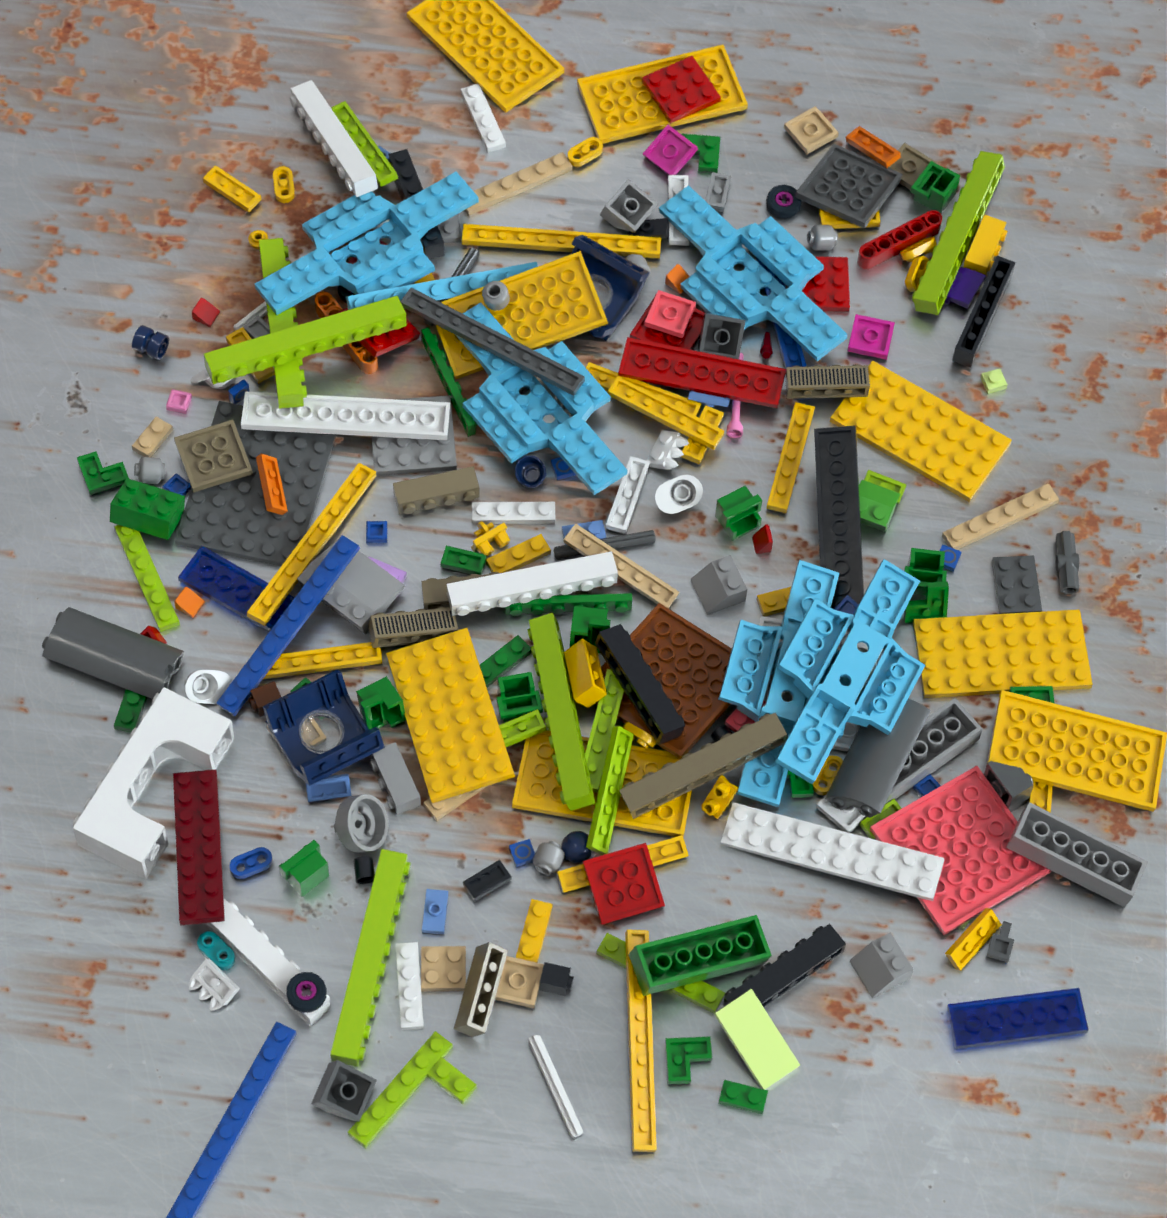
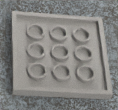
M450 395L395 399L450 402L448 439L431 440L371 436L376 476L457 470Z

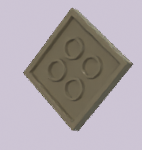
M234 420L174 437V442L193 492L253 474Z

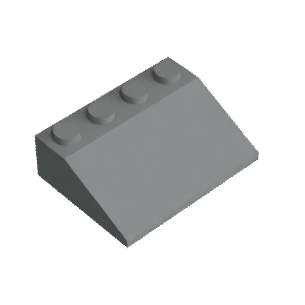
M335 543L314 559L297 578L302 587ZM358 551L321 601L366 635L369 631L368 623L370 616L384 613L405 588V585Z

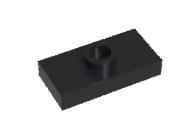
M668 218L645 220L635 233L628 231V235L660 237L661 239L668 238Z
M498 860L463 881V886L475 902L512 880V876L502 862Z

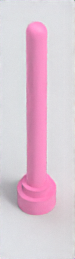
M740 352L739 360H743V353ZM737 400L732 402V417L727 425L726 434L730 438H740L743 435V426L739 421L741 401Z

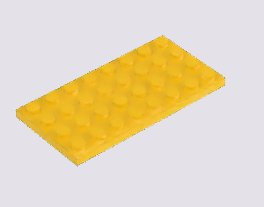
M425 0L407 12V18L475 84H478L482 91L505 113L564 73V67L493 0Z
M724 44L577 79V85L595 133L603 144L662 130L667 125L675 127L748 108V103ZM693 56L721 96V102L670 124L643 85L642 77Z
M581 251L500 280V282L507 286L510 295L508 305L502 310L494 311L485 305L482 296L484 287L441 302L462 314L477 304L482 303L515 341L532 350L552 345L608 324ZM436 325L455 379L484 370L482 365L455 334Z
M872 361L868 366L870 383L868 397H845L830 417V422L838 427L856 426L857 438L970 502L1010 446L1012 439Z
M1080 609L913 620L918 661L925 664L920 675L923 699L1000 694L1001 690L1009 692L1010 687L1053 686V691L1092 688L1093 683Z
M468 628L386 653L397 691L403 699L405 717L432 803L515 777Z
M1001 690L987 763L993 761L1020 767L1025 774L1028 773L1033 781L1154 812L1157 805L1167 732Z
M547 730L526 739L512 808L592 822L598 796L597 792H593L595 804L570 811L567 804H563L559 792L562 791V786H559L556 778V773L559 771L558 767H555L552 758L555 750L551 748L549 742L551 731ZM582 736L584 750L586 752L589 738ZM631 745L623 786L629 782L635 783L641 780L645 774L655 773L661 770L665 764L675 763L680 759L668 751L651 748L645 749L644 747ZM692 790L635 819L632 818L620 795L614 826L673 837L683 835L684 837Z

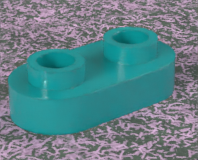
M207 931L198 937L197 945L199 951L207 959H211L221 970H228L234 965V951L217 934ZM207 939L212 940L210 944H205L204 942ZM226 954L227 958L221 959L220 956Z

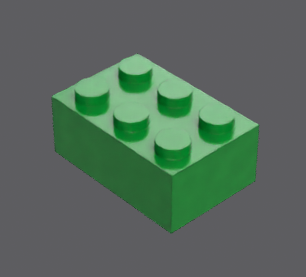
M126 478L110 503V522L169 540L183 516L185 496Z

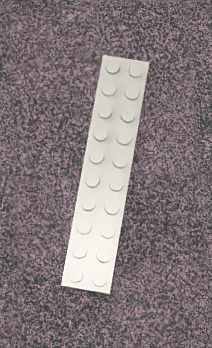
M245 391L241 429L431 440L448 439L450 402L307 395V398H303L304 406L279 409L277 393Z
M734 802L721 840V845L930 901L934 900L944 864V858Z

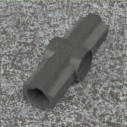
M1062 531L1056 534L1057 554L1055 566L1056 572H1059L1060 592L1065 595H1072L1079 591V554L1076 553L1074 533Z

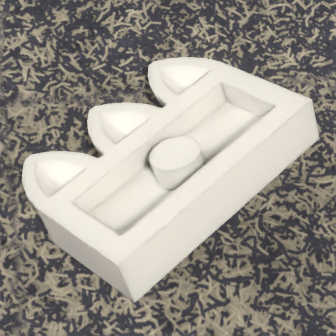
M662 430L646 460L650 462L649 468L669 470L677 467V462L672 458L684 455L677 447L688 445V440L682 437L679 432Z
M211 959L203 961L189 982V990H195L202 986L199 995L200 1000H206L213 996L210 1002L211 1011L227 1005L240 989Z

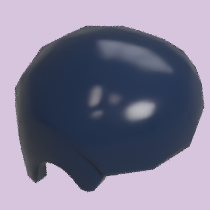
M524 456L515 465L516 479L526 488H536L543 483L546 477V467L536 456Z
M583 831L570 832L562 840L561 849L565 854L564 858L573 864L593 858L596 852L586 848L589 835Z

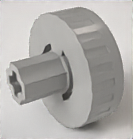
M363 794L347 797L340 804L333 826L344 847L357 853L374 851L380 848L388 834V816L380 800L373 795Z

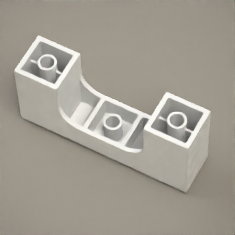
M163 687L161 692L154 696L149 711L146 710L143 713L138 728L135 727L132 730L127 745L121 747L116 762L110 764L107 776L98 783L94 796L86 801L81 816H77L74 820L72 827L77 845L146 880L167 847L168 840L165 826L135 812L132 809L134 803L157 767L168 759L180 758L205 770L216 769L234 740L232 720Z

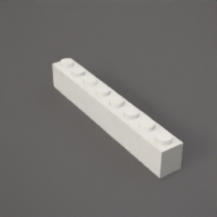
M310 80L292 87L290 102L293 108H297L300 118L305 119L308 130L313 131L316 142L321 143L323 153L329 155L331 165L333 167L336 166L339 177L345 179L347 189L353 191L356 197L378 189L376 174L314 82Z
M611 551L447 584V597L452 616H463L469 612H483L494 607H507L519 602L528 603L534 599H548L554 595H568L579 590L589 591L595 587H609L617 583L618 572Z
M224 899L225 921L205 924L312 1027L331 1009L328 994L323 1005L316 1011L303 1013L295 1010L288 1002L286 989L290 979L300 973V968L293 960L288 961L284 957V952L277 945L273 946L269 942L268 936L262 930L258 932L253 927L254 923L246 915L243 917L238 912V907L232 901L228 902ZM309 988L302 990L304 997H306V994L308 996L311 995Z

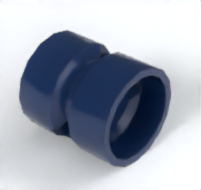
M141 325L134 334L131 346L132 349L138 352H147L148 356L160 360L166 353L170 339L169 336L163 333H154L153 329Z

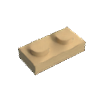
M156 416L134 442L132 450L144 457H152L171 434L173 426Z

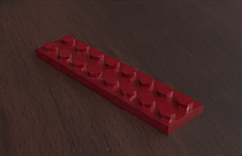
M217 769L173 773L180 925L224 922Z

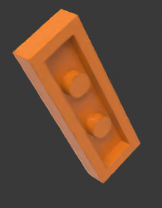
M858 126L846 136L848 144L886 168L901 158L900 151L861 126Z
M260 454L256 457L266 509L269 512L283 515L288 510L277 458Z

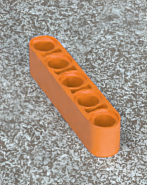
M319 292L315 296L316 313L320 318L337 314L338 311L343 310L330 293ZM359 341L342 346L363 373L373 374L377 371L378 357L374 358Z

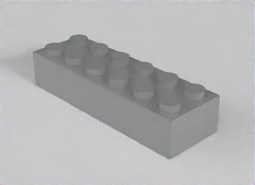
M953 698L927 717L885 804L900 797L916 783L935 772L980 739L983 728L956 698Z
M1030 802L1021 813L1006 847L1123 907H1126L1133 898L1147 865V861Z

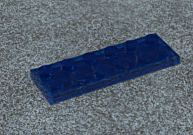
M203 546L199 548L178 576L179 582L269 632L295 598L288 595L266 626L248 618L247 611L268 585V582Z
M1079 988L953 1003L947 1006L955 1049L1087 1033L1089 1030Z

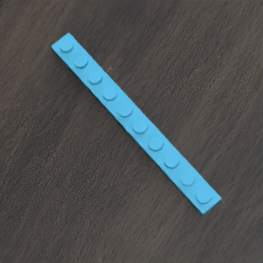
M537 262L347 296L348 310L394 296H398L401 301L410 288L437 301L454 298L484 287L489 282L503 280L538 267Z

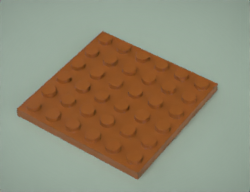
M658 603L630 634V637L635 647L640 650L645 663L651 667L652 674L656 680L661 683L666 696L672 700L678 715H681L684 720L685 727L680 737L658 745L681 760L682 756L695 746L730 706V703L718 700L732 648L661 603ZM607 662L601 666L604 680L607 669H610ZM624 691L617 719L623 723L630 722L652 736Z

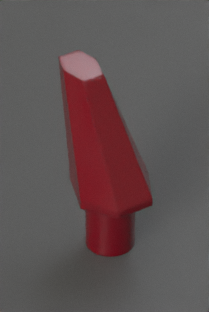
M765 332L760 348V353L765 359L770 358L773 353L770 332Z

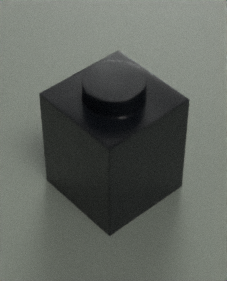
M545 962L539 983V991L565 996L567 989L571 990L574 976H570L571 968Z

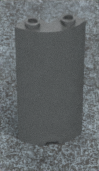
M68 607L64 612H59L49 637H45L42 643V648L44 649L43 657L151 699L157 693H160L163 687L168 689L170 678L179 671L184 654L183 650Z
M908 699L889 735L870 724L867 727L861 726L825 799L836 809L844 810L854 806L866 817L880 814L931 710L916 701Z

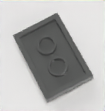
M1034 555L993 557L992 567L999 614L1042 612Z

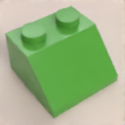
M861 480L859 484L861 523L886 532L901 494Z

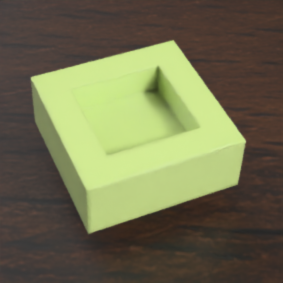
M1000 368L981 373L980 378L987 394L1007 389V382Z

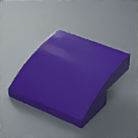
M960 267L944 303L949 305L952 301L968 309L982 286L986 275Z

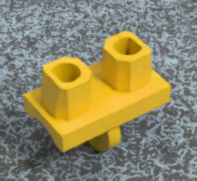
M483 521L477 523L478 530L474 532L476 539L473 540L471 549L473 552L478 551L480 554L488 557L494 552L490 545L491 542L495 541L500 548L508 545L510 539L506 533V524L503 522L494 528L492 522L487 525Z
M723 775L719 776L701 805L702 810L709 816L713 815L716 819L721 818L739 788L731 784Z

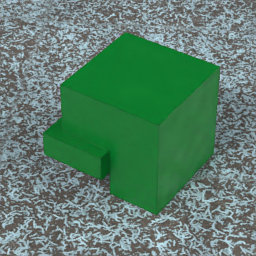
M930 161L911 187L910 192L915 194L914 201L942 214L957 193L960 175Z
M746 485L717 499L715 517L732 541L761 526L762 518L757 512L761 511L762 499L758 494L753 496Z
M911 548L908 565L905 566L904 571L920 580L913 594L926 595L927 583L946 581L947 571L943 570L944 551Z
M574 606L570 647L581 639L596 647L595 641L599 632L610 628L611 620L607 619L608 609Z
M532 672L498 677L497 706L500 720H503L504 723L537 709L540 713H543L539 690L535 691Z
M387 676L356 691L360 712L369 729L374 727L379 729L387 724L393 727L406 720L403 699Z
M315 840L305 845L291 858L279 865V871L283 878L289 882L301 897L329 877L328 862L321 855L320 845Z

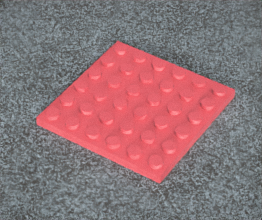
M978 766L973 767L870 827L871 833L878 841L944 858L934 900L918 898L943 935L980 915L985 908H992L1051 873V870L1006 848L1018 821Z

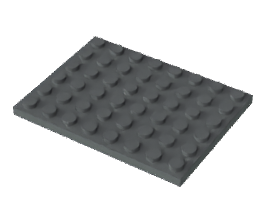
M219 401L211 426L234 420L253 474L197 492H193L191 488L175 538V545L282 566L309 530L337 434L241 429L243 406ZM260 454L277 458L288 510L283 515L269 512L266 509L256 457Z

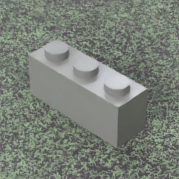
M396 742L373 753L372 760L369 762L373 772H378L380 777L378 778V783L381 790H386L387 792L386 801L389 808H394L396 815L421 806V797Z

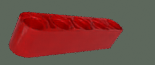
M936 210L928 211L863 244L859 249L858 266L862 269H871L900 254L903 249L925 238L937 235L942 224L941 213Z

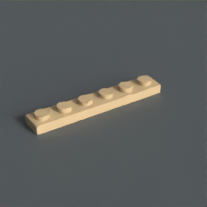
M564 152L554 155L474 190L475 194L479 197V202L465 209V211L470 216L572 171V165Z
M1048 483L944 531L942 537L949 547L959 550L1058 504L1059 498Z
M576 523L564 538L563 542L583 556L612 551L618 579L656 604L661 603L665 607L670 608L680 593Z

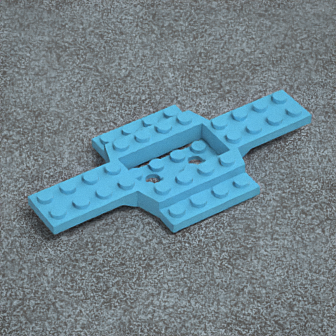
M457 172L452 173L397 205L379 195L376 197L372 191L359 197L354 195L303 223L302 229L313 241L316 250L254 284L255 289L274 313L278 315L329 286H343L357 295L410 285L435 271L434 264L423 252L420 239L433 227L478 203L479 197ZM385 222L381 227L375 229L374 231H369V232H367L368 230H370V229L376 227L377 225H379V224ZM367 232L365 236L357 239L356 241H351L359 235ZM388 238L391 242L388 245L380 244V240ZM351 241L347 246L341 248L340 250H335V251H333L334 249H336V248L342 246L343 244H345V243ZM349 257L357 258V262L354 264L347 263L346 260Z
M689 185L659 207V212L665 218H668V221L697 247L703 256L695 268L696 272L680 285L681 289L706 313L746 320L744 330L764 320L775 322L816 361H819L847 339V333L802 292L808 281L824 270V265L774 218L770 216L759 225L753 223L736 230ZM742 244L752 254H754L768 269H770L784 284H786L788 288L786 289L783 285H781L771 275V273L765 270L757 260H755L751 255H749L746 252V250L742 248ZM736 264H743L745 266L742 271H736L733 267ZM764 288H769L771 294L762 296L760 291Z
M482 303L463 313L513 339ZM457 336L489 376L480 386L479 393L463 402V408L511 464L527 453L548 447L559 454L593 495H596L627 475L625 466L586 423V420L595 410L611 401V396L562 341L550 349L543 347L534 351L585 376L584 383L574 396L542 380L572 414V417H569L534 375ZM522 387H527L531 392L528 395H522L519 393V390ZM546 415H552L555 420L552 423H546L543 418Z
M884 559L880 563L853 615L834 610L815 598L777 669L794 678L792 683L808 699L775 760L777 764L813 784L846 722L864 727L870 724L887 735L891 733L925 667V664L908 655L892 638L894 630L920 580ZM849 628L851 631L849 632L827 676L825 677L823 683L819 684L840 642L842 641L847 629ZM859 642L865 643L868 651L865 653L860 652L857 644ZM840 676L848 677L850 685H842L839 681Z
M799 560L781 626H759L740 620L718 700L737 705L739 711L755 722L759 721V718L765 714L771 715L776 713L787 736H789L808 699L792 683L794 678L777 669L815 598L831 608L839 572ZM781 639L783 641L767 702L762 707L779 640ZM836 650L819 684L823 683L840 650ZM840 676V683L844 686H849V678ZM789 691L793 696V700L790 702L784 701L781 697L782 692ZM845 726L838 736L839 739L843 737ZM783 745L744 764L738 785L739 789L736 794L775 807L779 806L788 770L777 764L775 760Z

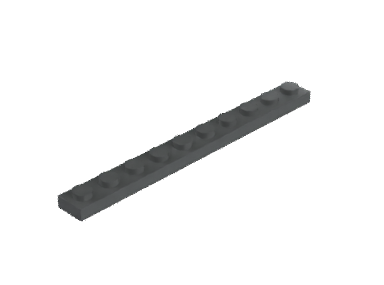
M410 288L400 301L403 308L573 396L585 381V376L413 288Z

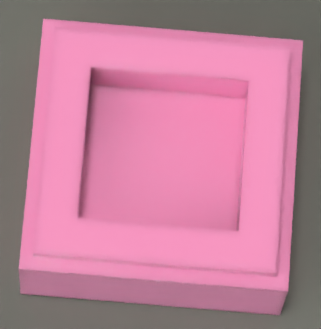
M172 389L166 404V410L186 414L192 394Z

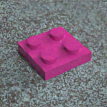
M667 125L643 152V155L667 175H676L698 148L670 125Z
M856 314L847 352L887 360L895 322Z

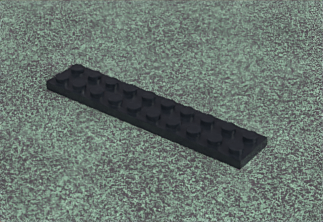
M856 426L814 429L820 567L839 572L831 604L832 609H835L847 595L858 604L864 595Z

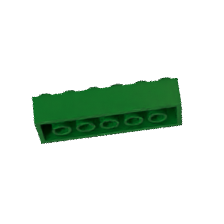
M757 915L636 945L628 954L643 996L764 965L772 956Z

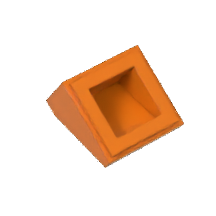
M677 264L666 275L665 284L681 295L684 291L681 289L680 284L690 276L682 266Z
M185 587L174 603L175 609L194 618L205 601L190 588Z

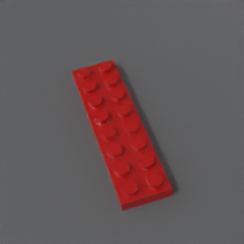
M627 337L618 376L778 409L786 369Z

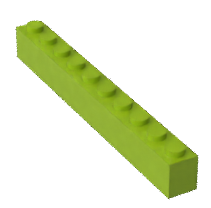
M980 151L978 157L974 159L971 173H968L966 177V184L960 190L959 199L953 205L951 216L947 218L945 230L940 233L939 243L934 247L933 256L926 264L925 274L920 277L919 287L912 295V302L915 304L916 311L939 315L1004 171L1003 154Z
M283 238L259 240L264 279L290 264V261L285 259L289 258L288 246L283 244ZM266 303L270 334L298 325V322H293V319H297L296 307H291L276 315ZM302 359L274 366L279 409L304 406L303 398H307L306 385L302 386L301 382H305L304 369L300 370L299 366H303Z
M398 296L390 297L204 353L205 368L213 385L256 371H262L266 368L282 365L289 361L302 359L309 355L322 353L332 348L407 326L406 312Z
M550 613L530 619V628L527 631L530 640L534 644V646H531L534 659H537V664H534L537 676H540L541 680L538 682L540 693L544 695V699L541 702L544 712H547L548 715L545 718L547 729L551 730L549 742L551 748L555 750L552 758L555 767H558L559 771L556 773V778L559 786H562V791L559 792L562 803L567 804L570 811L595 804L576 705L568 679L569 674L564 656L565 651L560 627L554 614Z
M381 849L330 1054L332 1062L339 1060L347 1065L358 1067L359 1060H364L366 1047H363L364 1039H369L371 1026H368L370 1018H374L376 1005H373L374 998H379L381 984H378L380 976L384 977L386 964L383 962L385 956H389L391 950V943H388L390 935L394 936L396 923L393 921L395 915L399 916L401 903L398 900L400 895H404L406 882H403L405 875H409L411 862H408L407 854Z

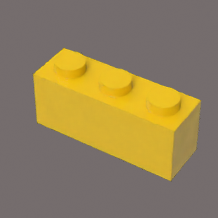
M984 214L965 258L964 268L984 275L990 272L994 263L993 258L999 255L1002 247L999 245L1000 241L1004 242L1008 231L1005 230L1007 222Z
M581 639L564 652L569 674L568 679L572 688V697L576 703L590 708L605 697L607 691L597 647Z

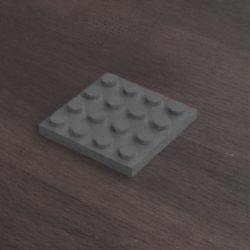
M833 144L796 191L795 198L865 229L899 184L903 174Z

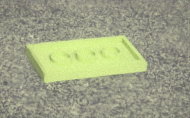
M749 989L714 1013L761 1089L765 1090L800 1066L752 989Z

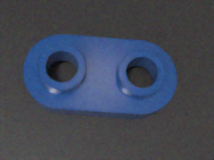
M259 847L238 855L230 862V872L237 879H245L265 871L272 865V854L267 848ZM263 858L265 862L259 863L258 860ZM239 867L245 868L243 871L237 870Z

